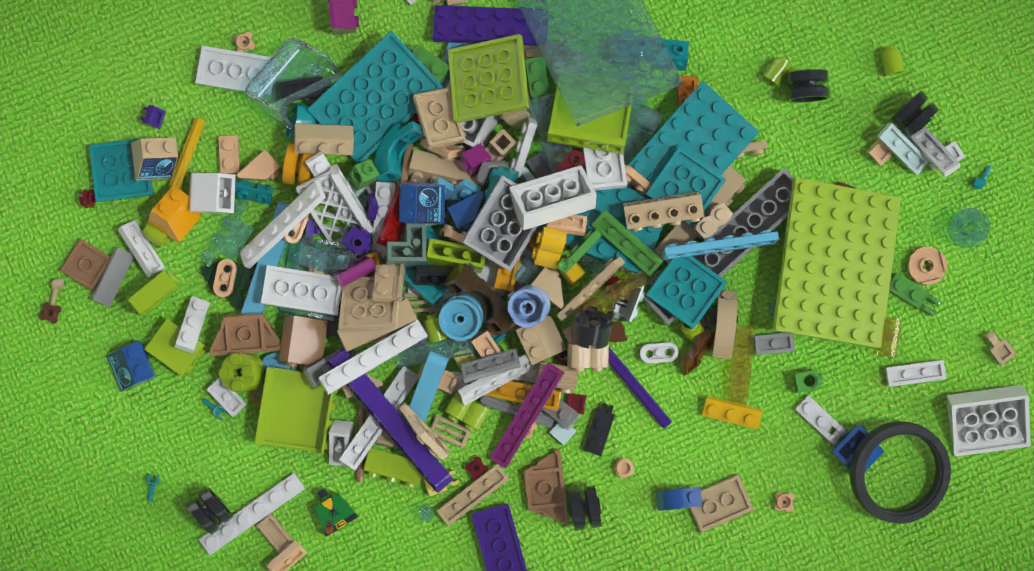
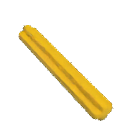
M195 118L169 184L170 188L174 185L180 189L206 123L201 118Z

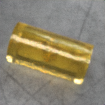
M885 317L881 348H878L877 351L878 356L897 358L902 325L901 319Z

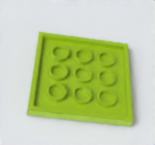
M520 34L448 50L453 116L456 123L529 108L523 39Z

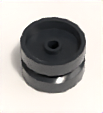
M808 69L787 73V85L793 87L787 91L788 101L804 103L829 99L830 90L827 86L823 85L829 81L828 71Z
M922 90L890 118L896 126L901 125L906 119L909 121L902 129L907 138H910L917 130L920 131L932 120L931 118L940 110L934 103H930L924 109L921 108L928 100V96Z
M205 485L198 491L201 501L191 497L185 502V506L200 525L213 535L220 529L216 518L221 523L226 524L233 518V515L221 498Z
M595 485L584 488L585 499L581 498L578 488L568 489L574 530L585 529V517H588L591 528L602 527L601 506Z

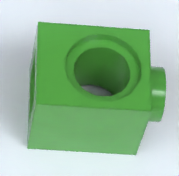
M371 159L355 165L347 176L356 191L373 184L380 174Z
M818 370L793 374L796 394L821 389L823 378L822 374L818 373ZM806 376H811L814 380L811 387L806 386L804 383Z

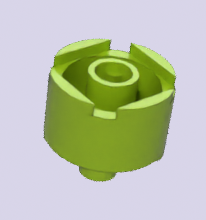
M233 353L224 360L219 370V377L222 379L223 384L231 391L250 392L257 390L265 380V366L257 355Z

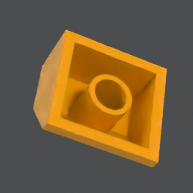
M173 185L151 210L148 222L177 243H180L200 220L201 215L199 212H189L190 197Z

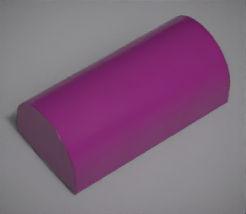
M363 256L335 271L333 275L339 286L343 288L371 273L376 267L372 258Z

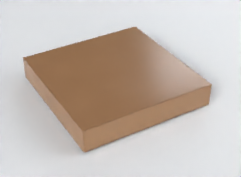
M80 238L60 271L93 291L99 283L111 257Z

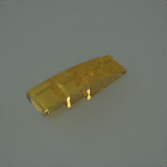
M640 271L607 286L586 301L579 308V311L586 309L588 306H594L598 311L604 313L615 310L617 301L631 297V290L646 286V272Z
M736 325L727 401L747 406L756 328Z

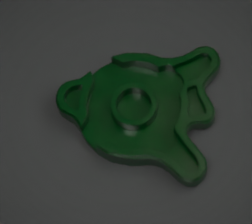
M220 261L206 264L201 269L202 275L206 278L210 290L214 294L213 285ZM233 261L237 266L234 288L231 295L224 298H228L236 309H241L244 306L241 291H249L251 285L250 278L254 275L257 265L254 264L249 269ZM226 266L224 271L226 273L230 272L231 267ZM225 284L220 287L221 291L227 290Z

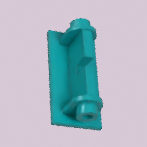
M236 181L234 198L261 204H272L274 188L271 185L258 183L257 188H253L254 182Z

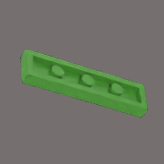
M606 210L592 223L595 229L649 276L663 262L657 254Z

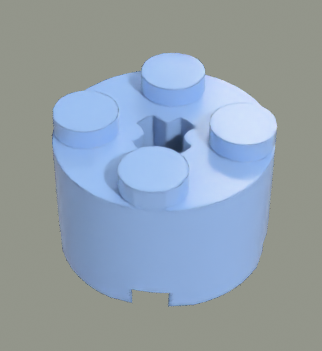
M534 285L520 288L511 296L508 303V312L517 325L526 328L538 325L544 320L550 310L549 295L543 289ZM527 303H530L531 307H533L531 310L528 309Z

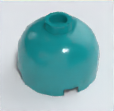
M297 102L293 104L290 111L293 114L291 118L288 117L286 126V137H288V140L294 141L295 124L319 125V121H316V118L307 110L309 106Z

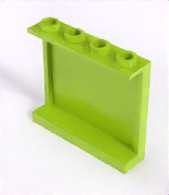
M568 71L559 72L547 142L624 154L635 84H631L628 81H612L609 78H594L591 75H576Z
M267 366L255 444L319 452L324 455V450L329 448V439L326 438L327 431H330L333 420H330V413L335 411L336 406L333 395L338 393V390L328 395L322 384L312 387L303 371Z

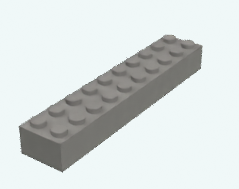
M783 168L741 206L727 223L719 226L717 231L706 239L715 238L716 241L723 240V237L730 235L737 238L745 233L758 235L765 230L773 231L788 217L794 177ZM754 247L692 257L722 277ZM647 293L644 295L642 300L666 326L676 319L674 315L647 297Z

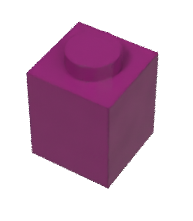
M480 143L462 153L460 166L464 172L473 177L479 173L482 163L491 162L492 157Z

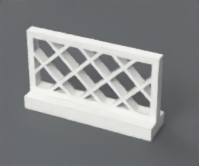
M337 164L331 166L329 171L296 187V191L300 195L314 181L321 184V181L327 178L331 180L330 188L322 186L323 191L328 192L326 200L324 199L320 202L324 204L323 210L313 209L310 213L332 248L343 243L342 239L349 232L348 226L350 222L358 224L360 229L363 227L370 233L374 232L373 222L368 220L364 207ZM332 193L341 196L339 203L330 201ZM327 205L336 206V213L325 212ZM341 208L350 211L348 217L339 215ZM323 217L334 218L332 225L323 224ZM336 220L347 221L345 228L335 227ZM333 231L342 233V236L336 240H333L331 237Z

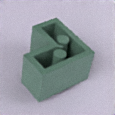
M407 223L404 229V242H387L385 247V263L395 264V266L404 264V267L425 265L426 224Z

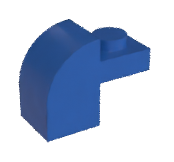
M700 487L656 492L658 511L702 506Z

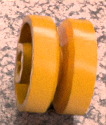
M290 142L283 164L282 183L293 185L297 180V176L299 185L313 179L314 175L305 161L316 154L302 153L301 156V153H294V143Z

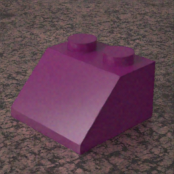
M328 0L331 29L334 35L357 33L356 27H360L359 16H355L354 11L355 8H358L357 0Z

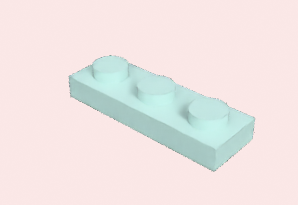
M889 122L877 135V138L913 174L918 175L928 164L929 160L892 123Z

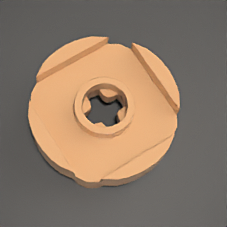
M445 224L444 228H441L439 236L443 239L449 237L451 243L465 245L462 241L467 232L462 231L460 234L455 231L454 227Z
M933 247L919 248L909 257L908 272L911 278L918 284H935L942 279L947 270L945 256ZM924 261L932 263L930 271L923 269Z

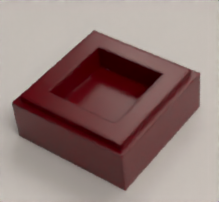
M567 394L566 404L578 414H584L587 395Z

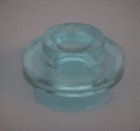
M428 503L419 507V517L422 522L426 521V523H429L431 518H434L432 506L429 507Z

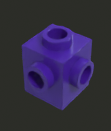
M355 224L342 239V242L347 245L346 250L353 255L358 254L360 256L362 252L366 254L372 247L370 244L372 238H370L371 233L363 227L361 229L358 228ZM360 239L362 243L358 244L355 240Z

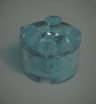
M965 208L959 211L950 219L948 225V233L951 240L956 246L963 248H972L981 244L990 232V221L987 215L976 208ZM968 225L972 226L973 229L969 231L965 227Z

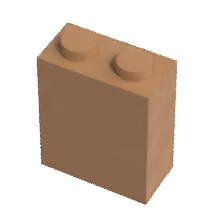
M285 315L279 361L286 362L285 366L297 367V364L303 365L302 368L306 369L323 359L328 321Z

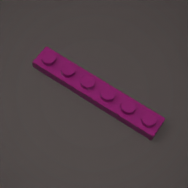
M550 362L546 364L490 459L505 469L509 466L565 372Z

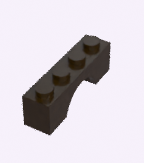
M465 263L453 269L444 284L456 296L467 293L474 295L481 302L484 310L483 323L495 335L506 333L514 322L508 312V304L500 298L497 292L487 285L484 279L474 272L471 266Z

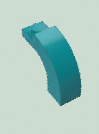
M413 121L406 126L396 124L385 135L379 145L374 166L380 174L377 180L381 182H394L402 177V156L410 144L424 136L421 125Z

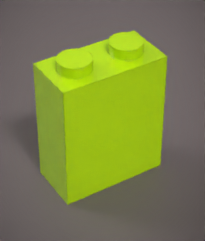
M163 270L130 297L128 301L140 315L146 317L181 288L178 285L180 280L171 271L168 273Z
M167 318L144 350L180 376H189L195 368L193 364L196 360H201L205 355L206 350L204 349L207 346L197 340L193 354L175 348L181 327Z

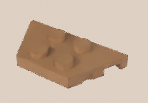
M264 313L224 315L210 348L209 356L280 351L281 340Z
M559 449L524 471L528 510L568 524L563 468Z

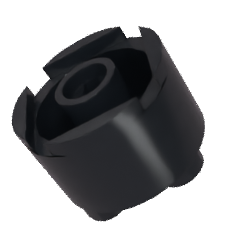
M588 306L586 309L576 312L571 331L572 341L578 346L588 349L589 346H596L595 349L606 347L610 339L613 316L598 311L594 306Z

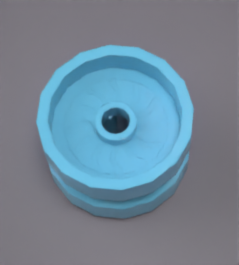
M470 294L452 296L442 307L439 314V325L442 332L449 338L458 341L472 338L483 323L484 310L481 302Z

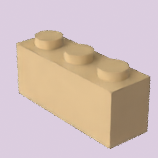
M295 124L294 153L317 154L322 151L323 154L332 155L353 154V126Z

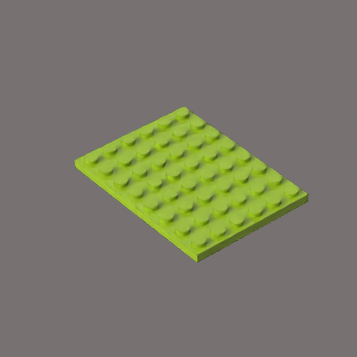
M797 177L793 178L773 331L877 349L882 348L901 197Z

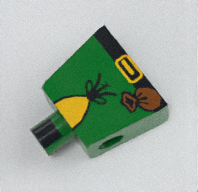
M326 487L316 493L321 504L316 506L315 510L326 536L331 535L359 517L339 493L331 497Z

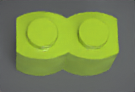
M455 392L445 412L448 413L447 418L458 422V420L465 423L464 427L474 432L475 429L480 430L490 410L475 401L464 406L459 393Z

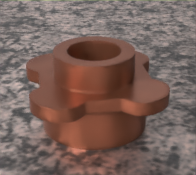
M49 302L44 303L43 312L39 315L40 319L43 321L48 320L52 324L57 323L61 307L58 305L53 306Z

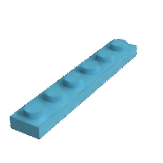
M765 230L758 235L745 233L737 238L730 235L723 237V240L715 241V238H710L702 243L689 241L681 246L669 244L662 251V259L668 260L771 245L779 240L778 232Z

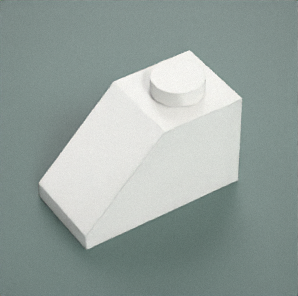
M334 420L329 432V465L345 466L339 462V459L353 440V422Z

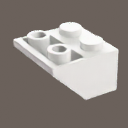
M191 173L189 212L223 215L234 213L235 175Z

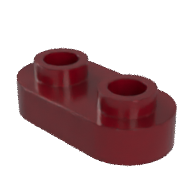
M579 151L568 153L554 173L580 165L583 167L585 163L583 154ZM572 158H578L579 162L573 163Z

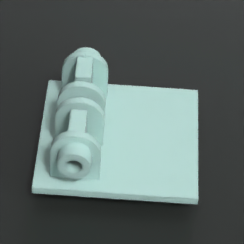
M625 281V284H622L619 294L629 298L618 295V297L628 302L626 304L616 300V303L626 306V308L615 304L612 311L613 318L620 320V317H622L621 322H632V319L635 320L638 314V302L642 301L645 291H643L644 285H634L632 288V283Z

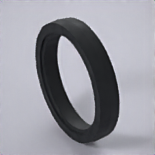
M905 421L889 422L870 431L858 444L850 463V484L857 501L872 516L890 523L903 524L914 522L930 514L943 500L951 478L949 455L940 439L927 428ZM903 434L917 436L929 446L935 460V478L929 492L920 502L906 509L889 510L880 507L870 497L865 484V467L871 453L881 442L890 437Z

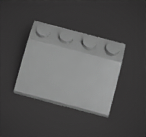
M501 175L462 243L511 272L538 226L527 230L522 229L516 217L509 187L517 184Z

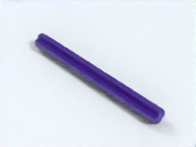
M609 347V365L662 428L668 427L672 422L671 419Z

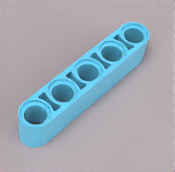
M433 351L429 353L410 404V408L424 422L427 419L449 360L448 357ZM405 418L406 423L412 427L407 418Z

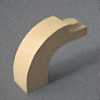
M722 290L717 296L715 336L712 344L713 358H732L737 320V291Z

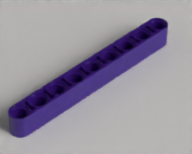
M342 348L327 362L334 369L352 357ZM366 374L346 384L434 491L439 493L453 481L448 471L430 453L427 446L419 442L416 438L417 434Z

